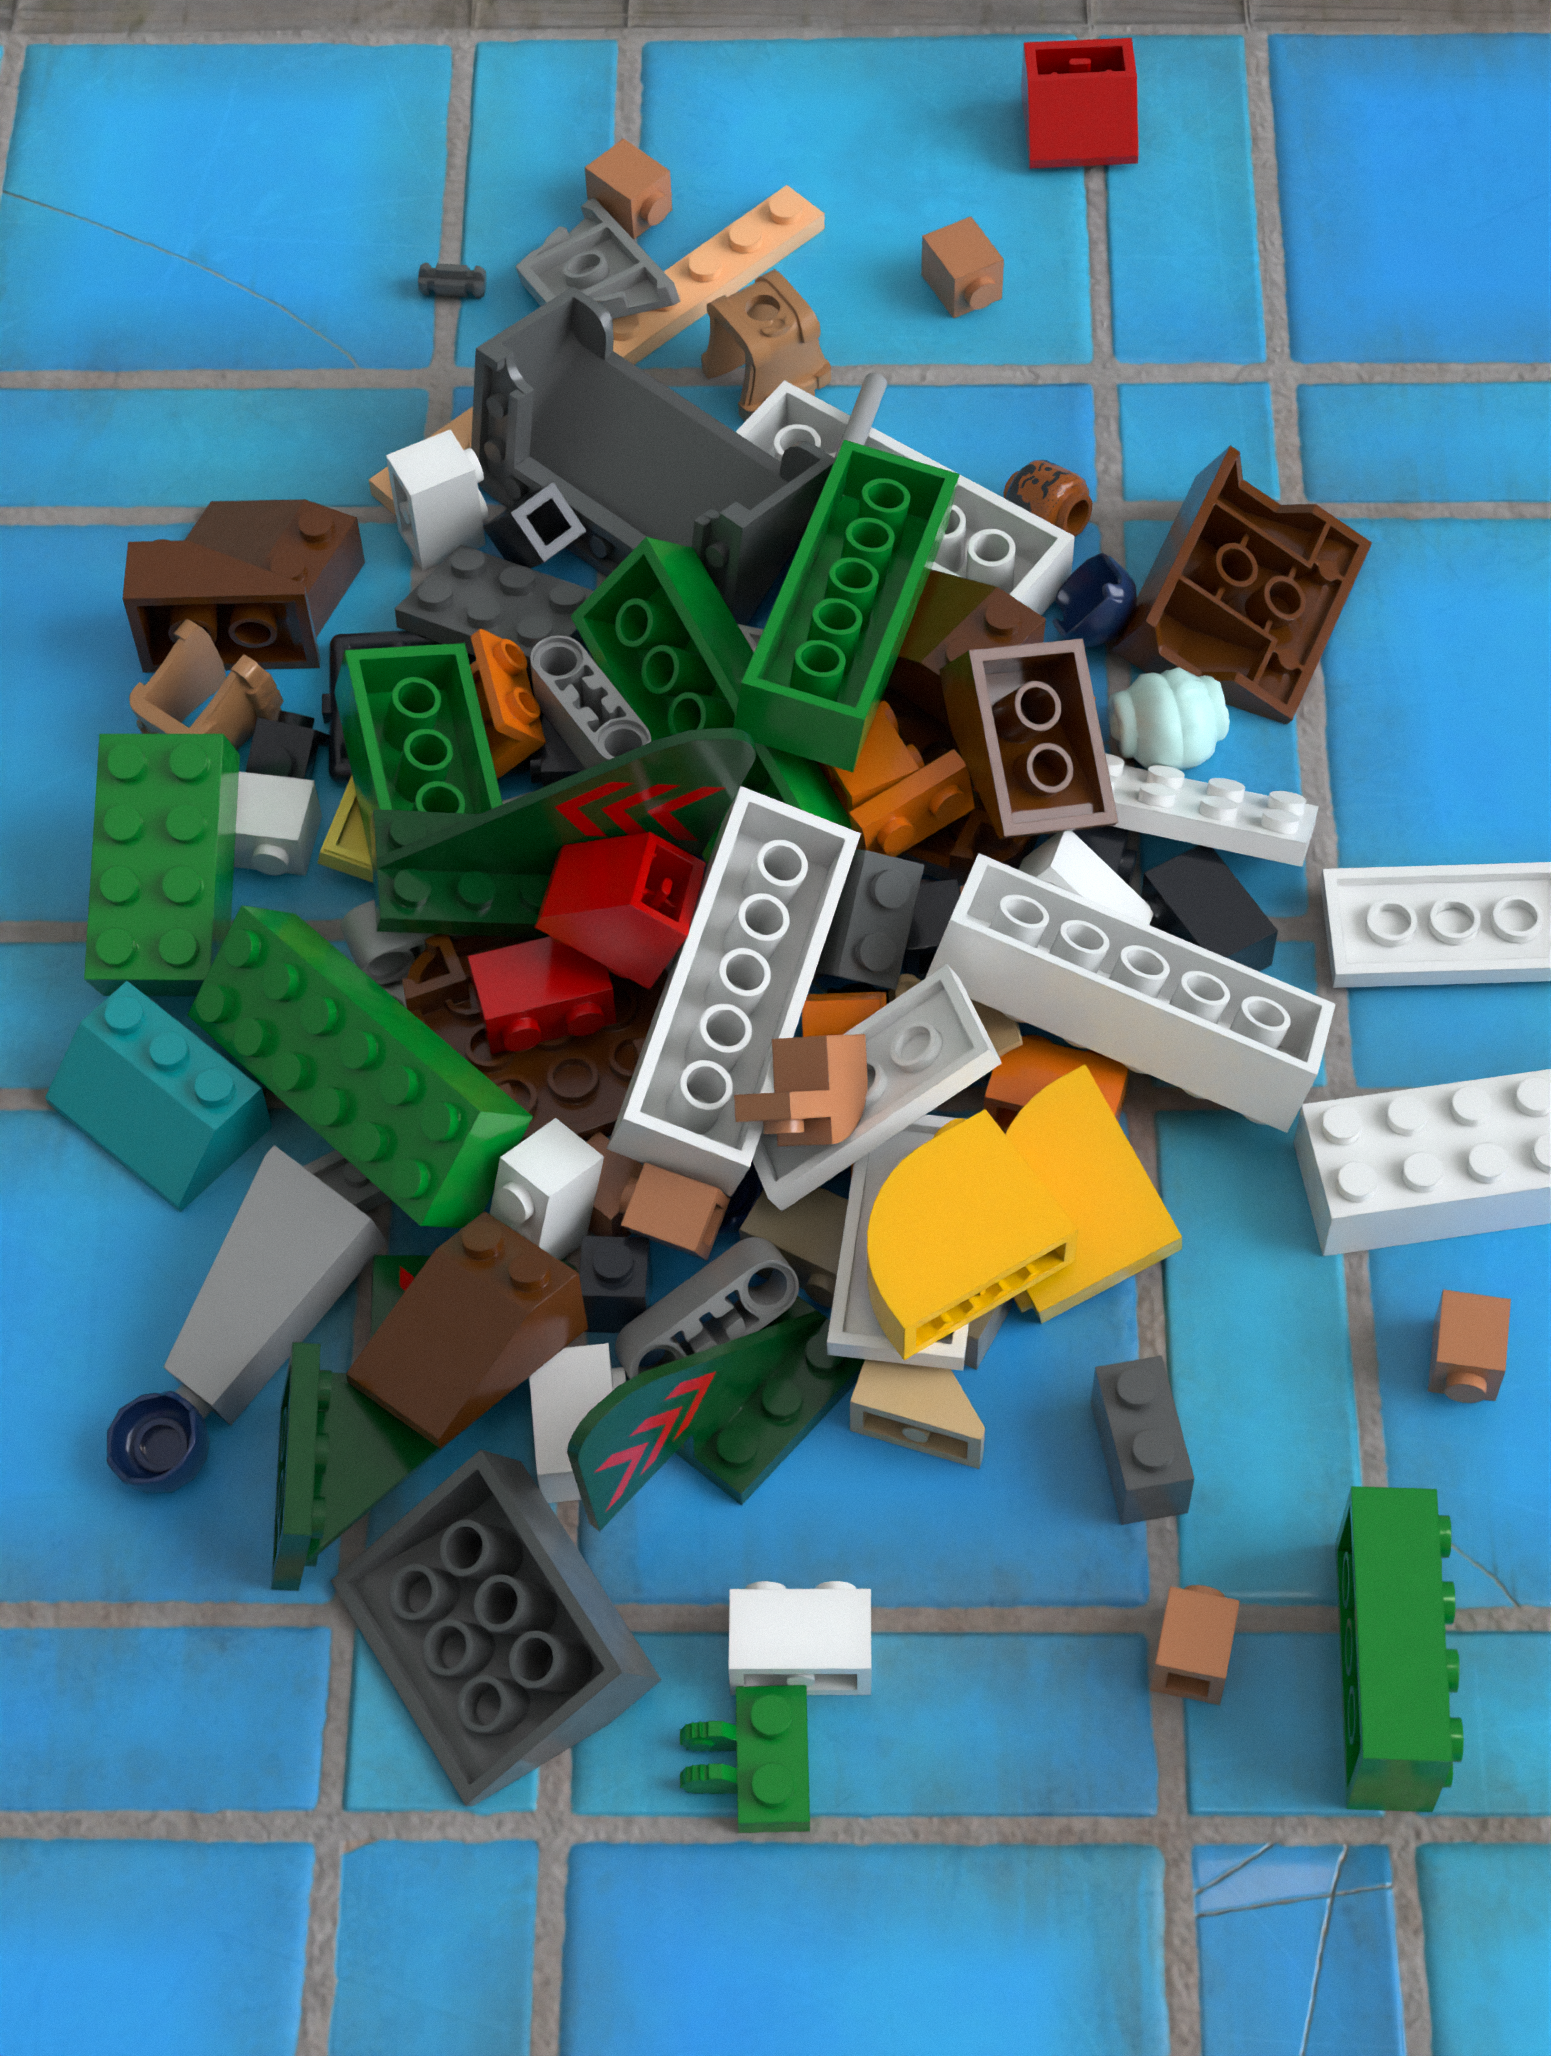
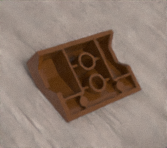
M1230 445L1195 477L1137 597L1135 612L1118 636L1112 651L1145 673L1154 672L1161 674L1166 670L1180 667L1197 677L1212 676L1221 683L1226 705L1287 725L1295 716L1372 542L1317 504L1280 505L1243 479L1240 451Z

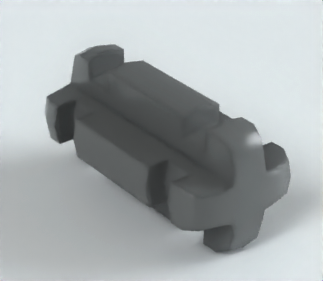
M429 263L420 265L418 287L419 291L424 295H430V291H435L437 296L468 298L469 293H473V296H476V298H482L486 291L487 276L486 271L481 266H475L474 270H470L467 265L437 263L436 268H432Z

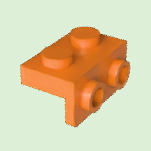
M479 629L471 635L477 660L470 667L498 780L543 746L546 740L539 718L541 713L540 707L532 693L526 671L527 660L523 651L512 640L502 639L484 629Z
M953 749L850 811L849 817L852 830L861 833L856 850H868L896 857L973 810L975 807L968 768L964 760Z

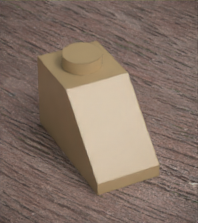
M864 1360L850 1400V1431L980 1469L984 1454L985 1427L951 1369Z

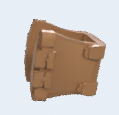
M776 269L756 278L754 284L729 297L723 295L707 304L706 310L710 317V337L707 351L701 356L702 371L710 379L728 373L745 364L744 384L740 401L738 402L739 416L744 421L758 409L784 380L815 396V389L819 390L831 382V365L824 357L818 340L821 331L820 323L808 303Z
M188 619L173 633L177 642L146 685L139 682L129 695L130 707L138 718L136 724L142 734H224L236 750L254 735L257 717L277 721L279 711H282L280 706L284 702L271 674L265 671L256 661L244 654L231 668V672L226 677L223 661L210 635L202 627ZM212 694H215L207 707L189 728L182 724L189 714Z

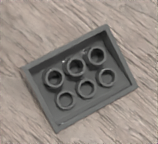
M480 1449L331 1580L465 1806L473 1807L604 1728L661 1681L660 1676L530 1474L519 1460Z

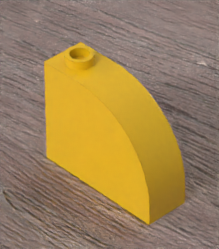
M1086 1064L1047 1085L1021 1109L1005 1135L1078 1228L1075 1262L1013 1297L1021 1313L1033 1308L1042 1324L1182 1250V1236Z
M986 1109L966 1120L964 1118H957L942 1126L936 1132L933 1139L915 1149L890 1173L873 1204L867 1230L868 1293L880 1327L903 1360L908 1359L1075 1262L1078 1228Z

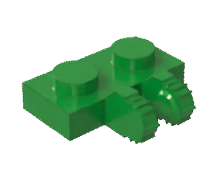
M806 1685L736 1687V1725L724 1721H699L685 1724L680 1729V1745H683L686 1750L701 1752L737 1751V1768L722 1763L686 1766L680 1772V1788H683L687 1793L691 1792L693 1794H737L738 1833L810 1831Z

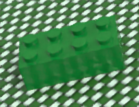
M465 643L344 651L334 692L371 864L370 820L373 809L481 814L503 805Z
M99 734L84 980L103 996H110L126 981L146 996H197L231 927L240 754L224 734Z
M1351 1486L1335 1543L1346 1809L1433 1812L1442 1788H1451L1453 1762L1462 1761L1464 1748L1463 1723L1461 1718L1450 1717L1449 1693H1457L1459 1687V1655L1457 1649L1446 1648V1625H1453L1455 1619V1587L1453 1581H1442V1558H1449L1451 1552V1520L1449 1515L1438 1514L1437 1489Z

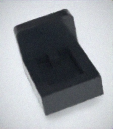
M279 711L277 721L257 717L245 772L311 780L318 746L328 747L329 735L313 729L315 718L286 711Z

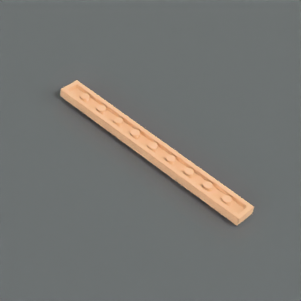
M788 185L784 186L664 271L674 282L681 302L673 306L612 319L614 332L613 351L635 365L707 313L706 307L708 303L723 295L729 297L823 231L825 229V213ZM473 406L430 437L451 429L463 450L471 448ZM387 466L369 479L371 495L396 516Z

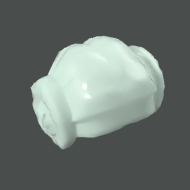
M1180 667L1166 670L1161 674L1154 672L1140 674L1127 690L1113 693L1108 700L1107 709L1110 732L1115 739L1119 752L1124 758H1134L1146 770L1154 765L1169 766L1178 770L1197 767L1213 755L1216 743L1225 739L1229 731V712L1225 706L1221 683L1212 676L1197 677Z

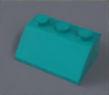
M128 981L122 984L79 1023L45 1096L47 1104L179 1212L184 1210L272 1128L262 1088Z

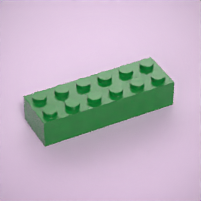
M843 440L741 682L733 728L750 734L755 743L854 772L948 527L960 474Z
M645 537L570 617L598 667L648 728L651 742L689 730L733 728L741 682L754 652L694 548ZM755 743V760L740 786L852 830L850 818L817 761ZM732 802L702 853L707 864L722 822Z
M241 905L187 1015L420 1226L464 1228L483 1213L494 1192L500 1157L520 1143L533 1116L297 914Z

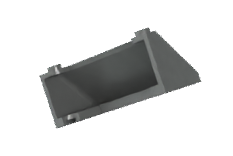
M574 286L478 346L475 353L471 449L475 452L482 467L484 480L479 482L481 488L495 500L509 508L522 497L554 482L586 529L585 533L565 548L607 577L645 537L693 547L736 623L747 626L803 537L833 467L835 458L807 441H798L785 450L781 462L614 352L613 320L609 311L602 304L596 302Z

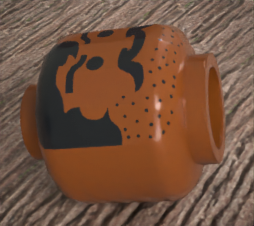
M1034 460L1028 463L1008 479L1004 488L1003 497L1006 500L1075 537L1084 530L1092 513V500L1089 496L1086 481L1078 474L1047 460Z

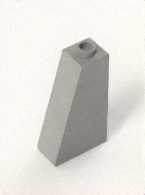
M275 1145L265 1155L163 1366L180 1384L175 1393L181 1395L199 1410L203 1419L213 1411L230 1426L289 1358L293 1342H302L373 1259V1256L387 1242L369 1216Z

